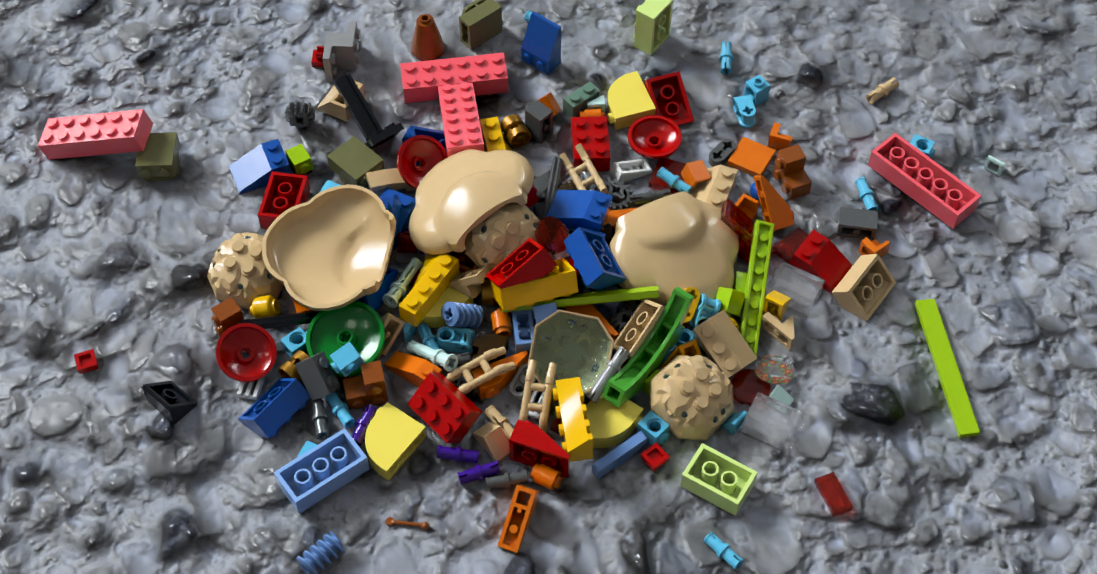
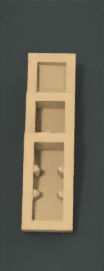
M398 168L366 173V179L371 191L385 189L386 187L393 190L405 188L406 192L416 190L402 179Z

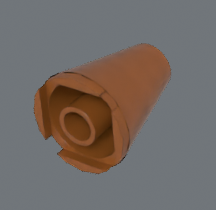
M423 14L416 21L411 52L420 61L435 60L436 57H441L444 54L445 44L434 18L429 14Z

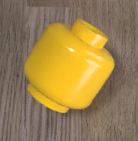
M272 295L256 297L250 306V313L255 318L278 316L280 313V303Z

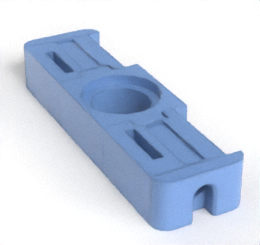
M642 431L638 432L592 465V473L600 480L603 475L613 468H617L630 459L633 454L646 447L648 438Z

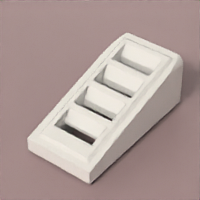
M646 159L613 162L610 173L613 179L617 178L618 182L621 180L627 182L652 174V169Z

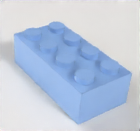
M344 428L275 471L274 475L278 486L300 514L370 468L367 456Z

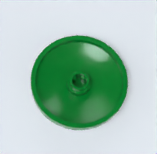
M354 301L340 309L320 311L311 321L306 334V347L309 355L312 356L324 351L330 365L333 363L330 355L348 342L353 345L364 363L377 361L383 352L386 342V331L380 316L369 305L359 301ZM361 367L356 369L348 376H353L361 373ZM333 369L335 376L344 377L341 372L337 374Z

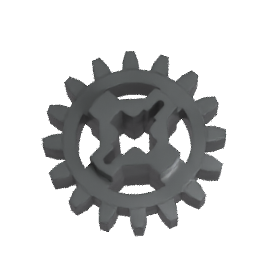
M608 177L606 181L602 179L608 189L607 194L613 196L611 210L630 208L634 196H632L633 190H628L630 185H624L623 180L618 182L617 178L611 180ZM596 185L595 190L600 192L599 188Z

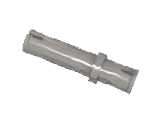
M620 346L611 361L608 360L606 363L607 367L588 395H586L588 399H592L597 404L608 381L621 370L620 367L631 354L627 349L624 350Z

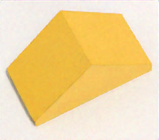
M773 290L765 297L762 316L769 312L782 322L791 298Z

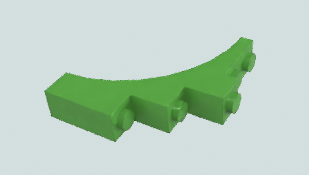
M679 287L673 290L664 311L645 342L630 361L608 381L602 395L603 398L620 407L643 389L648 375L661 365L666 351L678 342L684 329L683 322L694 299L693 295Z

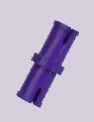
M367 405L361 419H358L356 422L357 427L351 437L359 446L362 445L367 427L378 410L375 406Z
M438 445L437 458L455 460L457 463L459 461L478 463L479 450L461 449V446L454 448Z
M496 460L479 466V464L475 465V468L458 472L457 474L460 484L463 485L478 479L482 481L483 478L501 473Z

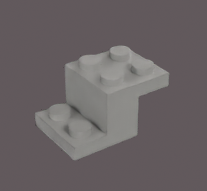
M357 21L349 22L348 34L327 33L322 59L327 83H333L334 77L338 75V70H356L357 64H360L359 51H362V41H359L361 30L357 28Z

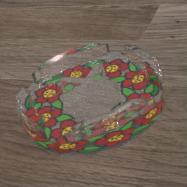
M775 355L761 357V360L756 361L754 369L755 374L761 380L772 384L790 382L794 377L795 371L790 361L787 363L784 361V358Z

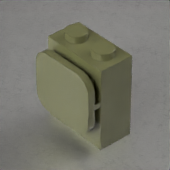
M476 0L463 9L462 15L459 16L460 41L466 47L473 50L503 31L501 5L494 0Z
M177 132L150 133L144 151L137 152L135 168L139 178L147 181L172 180L177 177L180 164L178 157L180 142Z
M355 136L327 155L329 168L339 175L341 182L345 185L350 184L367 188L369 184L366 179V173L385 169L384 160Z

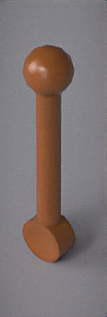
M392 517L386 519V524L389 527L395 524L421 527L423 530L429 528L428 522L398 521Z

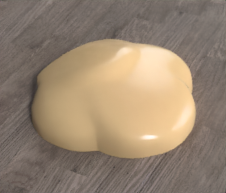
M468 149L451 155L436 164L425 175L416 190V205L409 221L410 237L415 247L428 254H445L452 251L463 252L466 250L465 238L474 227L508 203H519L522 207L527 203V194L534 181V171L530 162L524 156L511 150L502 149L484 152Z
M350 184L332 187L319 192L306 203L287 209L273 221L263 237V261L270 274L285 285L287 292L300 305L316 311L340 309L365 295L379 290L393 247L396 220L394 215L386 210L382 200L369 189Z
M683 191L647 203L618 218L615 224V234L609 244V248L626 277L624 282L618 283L622 289L658 286L659 297L647 300L666 307L676 287L683 290L688 287H695L700 294L703 293L706 297L713 300L716 299L719 287L733 288V265L738 256L739 239L733 223L716 207L698 200L688 192Z

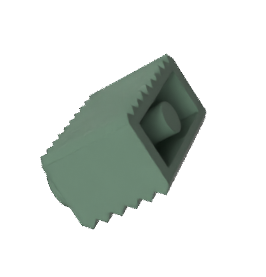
M588 82L563 98V113L570 119L571 117H579V112L587 109V103L599 97L600 90L594 84Z

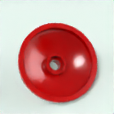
M649 115L641 117L628 130V143L637 154L646 158L661 159L675 153L681 145L682 134L680 128L675 122L663 116Z
M427 135L411 137L399 149L397 156L398 171L402 179L409 186L417 189L425 175L436 164L448 158L447 152L442 144L433 137Z
M236 324L228 328L217 342L216 360L220 369L229 378L239 382H253L263 378L270 372L276 361L277 349L274 339L268 331L256 324ZM242 353H248L249 357L243 358Z

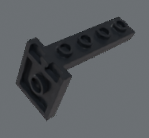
M349 72L332 81L366 139L365 145L371 150L395 138L404 129L401 122L396 125L393 122L382 130Z

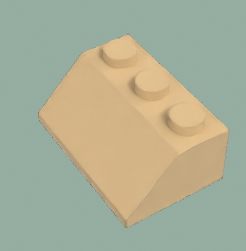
M720 164L707 169L711 176L710 179L698 182L692 192V196L716 207L724 213L736 182L738 170Z
M879 254L861 255L832 291V294L842 308L862 320L868 321L897 282Z
M643 299L615 340L613 349L617 351L622 346L624 350L627 349L631 353L627 357V359H631L653 330L665 307Z
M724 310L710 317L691 331L709 359L728 378L758 359Z

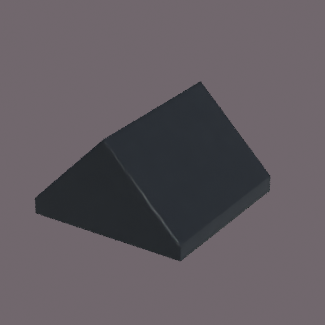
M172 381L143 384L142 386L148 403L174 425L198 404Z

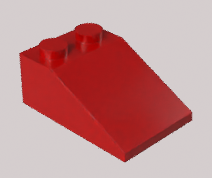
M680 71L646 79L644 86L656 108L655 115L669 118L678 126L694 122Z
M814 229L793 254L789 267L831 294L853 266L830 239Z
M529 238L485 276L497 287L503 289L542 278L550 274L557 264L542 245Z
M518 419L509 439L510 460L534 467L536 463H543L560 471L562 477L568 478L570 455L538 425L531 421Z

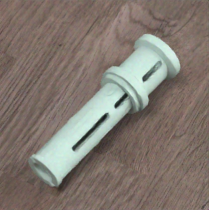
M418 258L411 259L399 279L393 282L388 293L383 295L382 300L387 306L396 308L399 304V299L406 294V287L422 266V262Z
M411 340L407 345L408 352L430 360L432 364L437 367L442 366L448 372H451L458 365V357L455 354H447L442 349H432L414 340Z

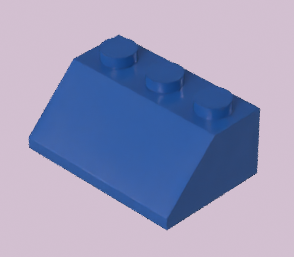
M578 227L563 241L566 251L572 257L574 267L581 274L582 282L586 287L600 290L626 280L602 234Z
M280 378L238 420L258 436L272 438L279 432V428L283 424L288 423L293 418V414L297 410H301L307 405L310 395L297 378Z

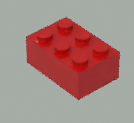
M607 116L571 117L573 167L576 168L584 163L575 148L577 144L581 143L597 172L610 171Z
M271 172L258 212L261 229H268L273 221L287 209L307 202L311 190L308 176Z
M430 372L407 403L446 443L459 444L482 413L470 399L441 373Z

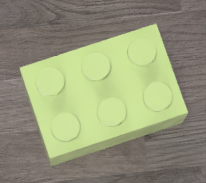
M645 0L642 5L637 7L634 24L635 48L652 55L670 36L673 0Z
M702 443L683 472L680 486L736 516L755 485L758 472Z

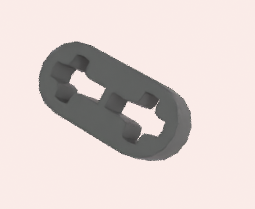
M731 139L722 140L709 153V164L713 167L720 164L724 165L736 149V143Z

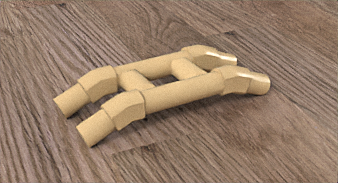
M581 143L577 144L575 148L584 163L576 168L573 167L565 152L559 155L578 190H586V187L596 183L600 192L608 193L607 187ZM588 169L591 177L581 181L578 174Z
M505 347L494 348L484 352V354L463 366L453 369L447 374L446 378L453 382L463 375L467 383L461 385L458 389L466 395L492 378L514 370L515 364L514 362L500 364L492 369L487 361L506 354ZM480 365L485 374L474 379L470 370Z
M531 359L529 360L525 377L519 420L528 421L529 411L541 412L539 427L546 433L557 364L549 363L545 384L535 383L533 381L537 361ZM532 390L544 392L542 404L530 402Z

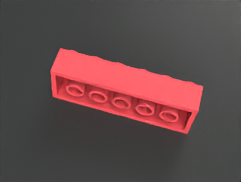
M504 52L400 63L405 103L439 100L438 86L460 84L463 82H473L475 96L509 92Z
M473 82L438 86L447 157L468 149L484 151Z
M144 109L48 118L38 147L48 160L144 151L153 122Z
M894 133L871 152L868 163L869 167L952 229L977 209L982 195L897 133Z

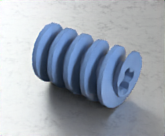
M449 301L442 306L441 316L448 326L477 329L482 323L483 308L481 305Z
M331 531L330 535L325 534L323 536L324 541H316L317 547L311 545L309 547L310 552L305 550L303 552L304 558L301 556L296 558L306 574H318L316 568L319 567L325 570L324 562L329 565L332 564L331 556L335 559L339 558L337 551L345 553L342 543Z

